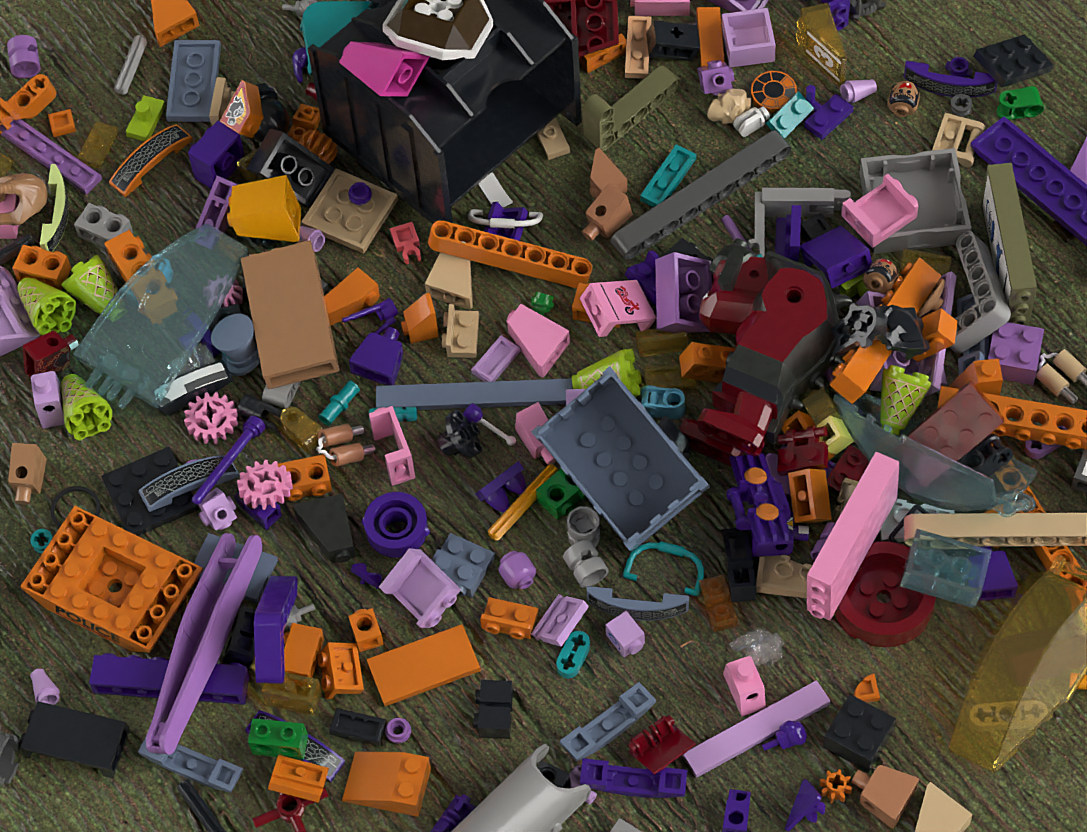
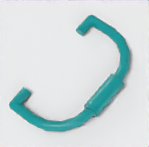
M662 541L660 543L649 542L639 545L628 557L622 576L633 581H637L638 575L630 573L632 563L635 557L644 550L650 548L658 549L661 552L681 557L684 555L690 558L698 569V579L695 589L686 587L684 593L699 596L704 581V568L701 560L694 553L686 550L685 547Z

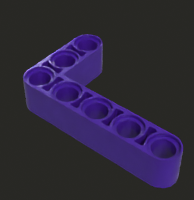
M270 576L255 611L256 683L283 684L284 628L297 597V576Z

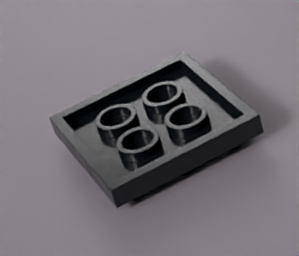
M170 446L101 475L125 530L137 536L199 510L197 504L192 502L193 495L191 491L173 497L171 504L151 512L148 511L138 493L139 489L152 480L179 467Z

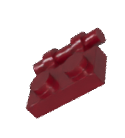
M814 425L807 427L806 430L796 431L793 429L786 431L785 434L778 435L779 444L787 443V448L778 449L777 472L781 476L805 469L828 468V445L825 441L819 442V437L827 436L828 434L826 426L817 427ZM808 439V444L799 446V441Z

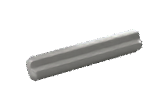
M136 35L134 37L114 87L117 94L125 95L129 89L147 44L144 36Z

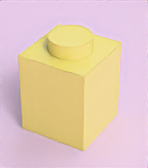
M828 416L817 425V427L826 426L827 436L819 437V442L825 441L830 453L837 455L855 441L847 424L842 419Z

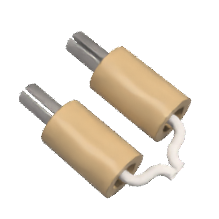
M1065 349L1059 354L1051 353L1046 355L1043 353L1039 357L1041 362L1038 365L1039 371L1036 374V378L1057 397L1063 395L1074 404L1078 397L1068 389L1070 383L1049 364H1045L1042 367L1045 362L1044 358L1048 359L1056 356L1053 364L1073 382L1080 380L1086 387L1087 375L1085 373L1087 368Z

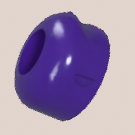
M390 492L377 497L368 506L362 518V524L365 527L366 537L370 545L376 552L389 558H402L409 548L420 549L426 536L430 534L423 505L417 498L403 492ZM393 522L408 524L406 529L400 533H390L385 529Z

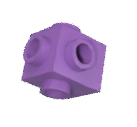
M721 60L710 61L707 63L708 66L697 68L701 91L704 94H724L726 90L732 89L731 82L734 81L733 69L729 68L725 62L721 63Z

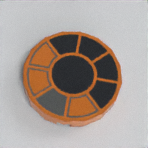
M780 71L761 73L754 79L751 85V97L754 105L758 109L764 106L769 113L778 111L797 92L795 81L788 74Z

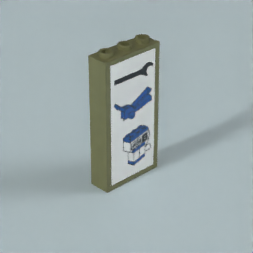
M1012 163L987 165L981 207L991 258L1011 311L1008 322L1027 325L1030 323L1037 284Z

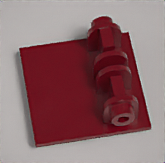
M849 445L828 476L827 485L840 493L845 478L859 482L872 457Z
M663 715L654 722L655 727L653 725L648 726L652 733L651 735L644 729L642 730L643 733H639L634 738H631L630 743L627 744L628 752L654 775L696 745L692 739L673 725L675 721L670 715L666 717Z

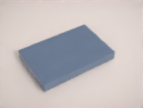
M208 533L194 564L203 568L196 582L199 583L221 537ZM236 543L232 558H239L244 545ZM261 552L244 599L258 603L278 562L277 556ZM233 568L227 570L222 583L227 582Z

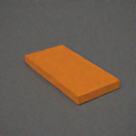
M463 624L366 659L384 707L481 671Z

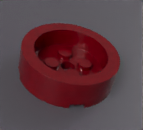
M873 542L838 605L835 616L842 628L850 636L868 642L871 646L896 647L908 643L926 629L934 612L937 595L934 573L927 561L913 549L894 542ZM880 593L887 594L891 597V600L888 603H881L877 600V596Z

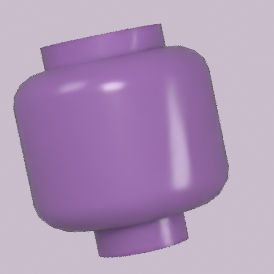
M512 551L500 560L499 573L510 588L526 589L533 583L536 568L525 553Z

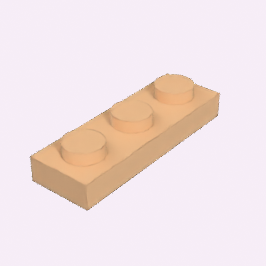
M628 16L625 78L645 79L648 76L649 54L646 33L651 26V17Z

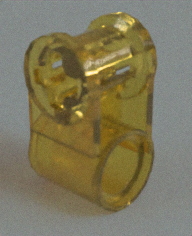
M296 407L284 409L281 413L284 433L295 441L302 450L310 453L318 445V433L323 428Z

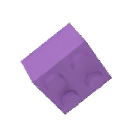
M1007 322L993 332L988 359L999 358L1003 380L1034 385L1044 329Z

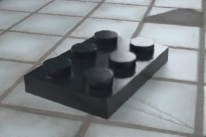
M1025 34L977 49L973 55L1001 87L1049 73L1054 66Z

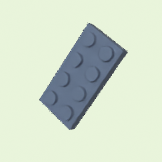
M174 40L166 111L167 122H211L209 114L219 71L220 40Z

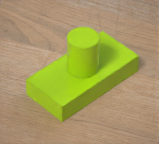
M143 95L141 101L135 106L136 111L125 131L126 136L144 142L152 136L166 107L165 101Z

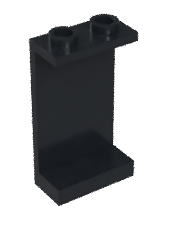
M38 701L35 709L30 711L28 717L29 726L26 733L23 732L21 735L19 746L25 758L30 759L32 753L99 768L104 777L113 779L130 731L124 721Z

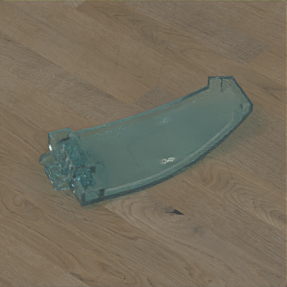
M206 223L180 237L147 261L115 294L73 353L77 360L94 370L87 380L86 386L91 389L102 375L106 379L100 386L98 394L103 396L109 390L106 399L111 401L116 397L120 389L123 388L126 392L118 404L122 409L126 407L133 396L139 397L153 407L158 408L170 390L171 384L212 323L238 273L242 272L241 258L247 256L248 248Z

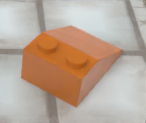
M355 752L342 802L419 817L431 771L429 757L405 752Z

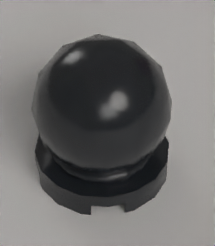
M266 83L256 85L259 89L263 120L253 139L262 143L270 129L286 133L290 123L287 109L278 100V95L274 88L268 87Z

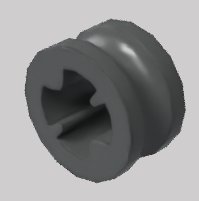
M965 94L955 95L951 100L952 113L960 117L968 116L972 111L971 98ZM957 103H960L961 105H965V104H966V107H964V108H963L962 106H958V107H957Z

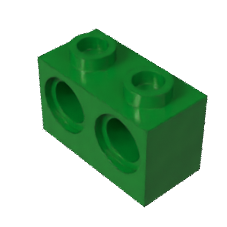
M559 469L536 489L537 502L557 520L563 515H568L574 509L575 504L581 499H587L577 485L570 484L573 480L562 469ZM554 497H562V498H563V499L560 500V501H554V500H552Z
M252 718L248 745L253 755L271 757L282 755L304 760L308 733L303 723Z

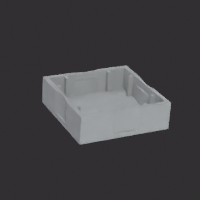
M955 148L924 151L913 155L861 158L859 175L863 196L881 185L883 177L889 174L893 179L895 178L901 183L903 189L909 195L911 194L916 198L919 205L917 218L873 247L874 254L956 245L957 239L962 233L971 231L966 199L962 194L960 185L961 174Z

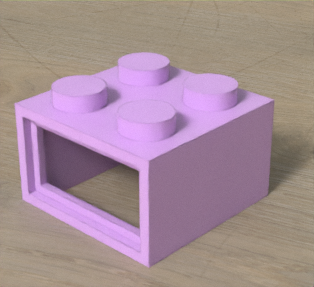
M768 8L722 14V34L729 68L775 62L776 45Z

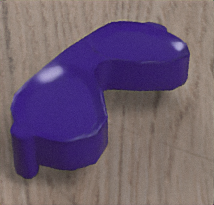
M364 563L352 565L350 571L361 577V584H365L366 581L371 586L379 589L382 581L380 574L367 572L366 564Z

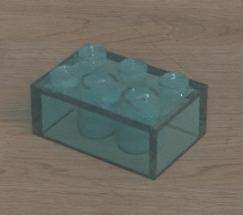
M916 529L910 544L900 586L975 608L982 593L992 550Z

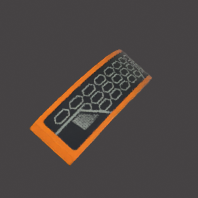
M177 124L159 131L127 157L109 180V185L122 196H128L142 184V176L172 151L177 154L193 140V137Z

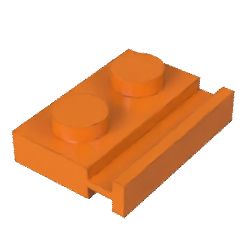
M278 755L268 789L319 803L329 768Z

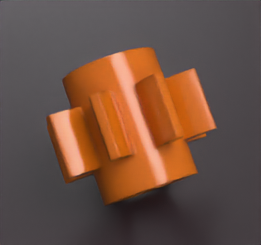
M841 769L834 773L828 770L826 774L827 780L820 779L819 785L825 787L821 790V796L827 795L831 804L834 800L845 802V793L851 794L852 787L847 785L850 783L851 777H845L841 774ZM834 784L839 785L837 789L832 788Z

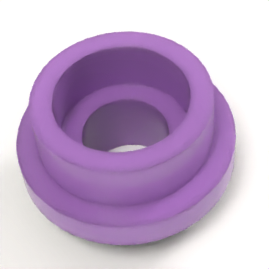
M402 718L390 720L385 728L386 737L389 741L397 744L407 741L411 735L409 722ZM396 729L403 730L399 735L394 734Z

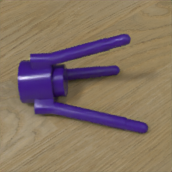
M389 297L375 306L342 318V322L355 320L375 312L380 321L386 320L374 332L380 335L388 326L396 322L394 316L399 313Z

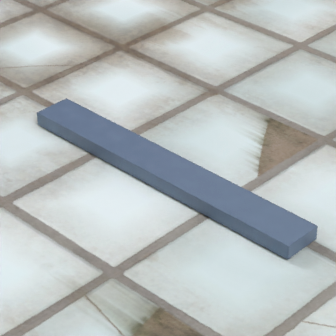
M572 379L376 386V408L393 406L406 409V407L414 406L417 410L467 408L471 403L476 404L480 408L531 406L537 402L540 405L566 404V389H572Z

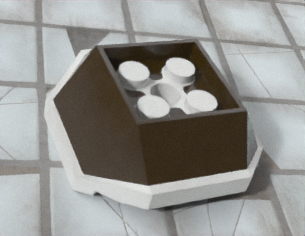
M398 0L383 23V32L389 36L395 46L441 60H452L461 57L465 59L475 58L493 28V19L484 0Z

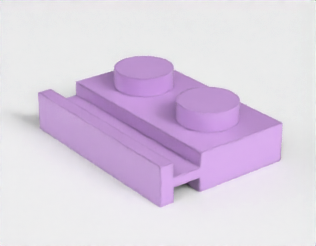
M558 594L531 633L532 636L538 641L541 639L543 642L562 646L589 606L584 600L568 596L562 597V595Z

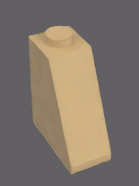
M440 252L425 282L426 293H430L431 298L471 310L473 307L471 260Z
M930 782L926 787L915 832H964L970 825L973 814Z

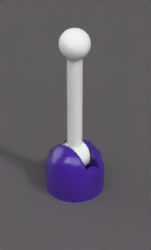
M471 403L464 411L463 415L469 422L482 423L505 439L510 446L516 443L514 436L506 435L484 420L482 410L476 404Z

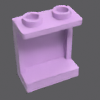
M410 548L379 586L385 594H393L418 619L416 624L421 628H431L437 625L442 618L441 614L446 608L455 603L456 595L461 590L422 550Z

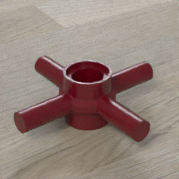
M325 787L323 788L320 800L329 797ZM278 792L280 797L277 800L276 808L252 818L255 828L281 818L287 823H292L295 832H307L301 818L305 807L315 802ZM289 804L297 805L292 811L284 810Z

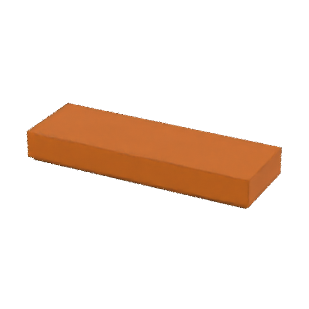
M697 7L700 67L708 66V62L721 60V63H723L724 51L720 7Z

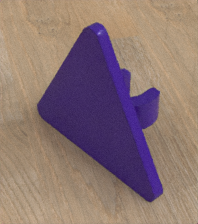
M807 779L802 781L784 828L787 832L805 815L809 821L815 823L817 821L816 812L820 814L825 813V804L820 802L821 795Z

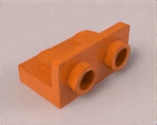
M489 597L485 612L480 618L481 628L492 634L500 632L509 634L515 639H531V633L534 630L538 616V608Z
M328 642L318 655V665L322 669L323 676L321 687L325 691L326 699H332L336 694H361L364 687L357 643Z

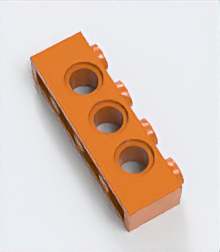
M129 229L104 242L110 259L152 325L178 312L175 304L178 298L172 288L167 289L165 286L167 281L161 271L156 272L154 269L156 264L150 253H144L143 249L145 247L139 236L134 237Z

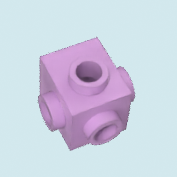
M218 488L210 491L203 501L198 504L202 511L199 513L205 526L210 525L214 530H222L229 527L232 521L237 518L233 511L236 509L230 496L226 497Z

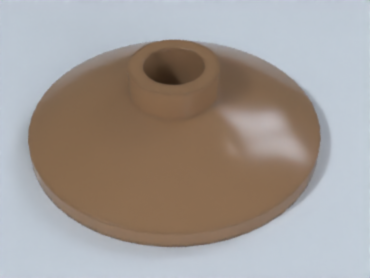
M943 278L935 285L917 313L918 318L930 310L933 312L938 310L944 302L940 298L945 284Z

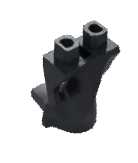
M852 303L848 315L831 329L832 334L836 337L837 344L833 350L837 355L845 354L859 345L866 349L872 345L873 340H880L882 344L886 345L887 350L900 351L905 360H909L918 354L921 355L928 351L930 346L928 340L923 338V321L917 317L914 307L901 308L895 305L871 307ZM854 328L856 332L851 335L850 330Z

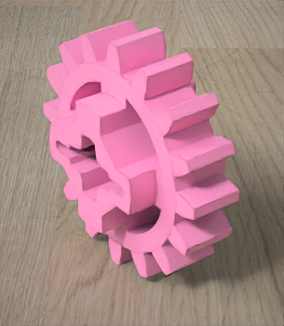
M206 392L205 398L201 399L199 396H196V403H188L190 410H185L186 419H184L189 435L194 434L196 441L203 438L204 444H207L209 439H213L214 444H216L217 438L221 437L223 440H226L225 434L227 432L230 434L234 433L232 426L238 425L236 419L238 413L234 402H228L226 395L220 399L218 392H215L213 397H210L208 392ZM210 413H212V416H213V418H212V423H210V419H209V418H210Z
M264 460L262 465L256 461L254 462L255 467L246 466L247 473L241 472L240 480H237L240 498H244L245 504L252 502V508L255 509L258 505H262V509L265 510L267 505L276 508L275 503L277 501L283 504L284 496L290 497V489H293L290 471L286 472L285 465L278 467L277 461L270 465L268 460Z

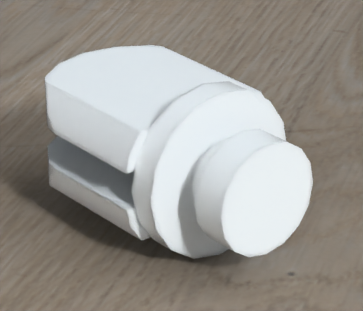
M764 106L759 109L756 107L751 108L736 117L733 126L743 137H746L765 125V121L770 118L769 112Z

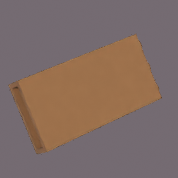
M311 240L297 242L290 246L274 248L270 251L251 254L241 258L262 374L268 390L339 372L316 253Z

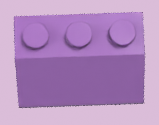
M675 252L655 260L657 330L671 333L710 332L700 321L699 312L701 300L712 288V273L709 272L711 261Z

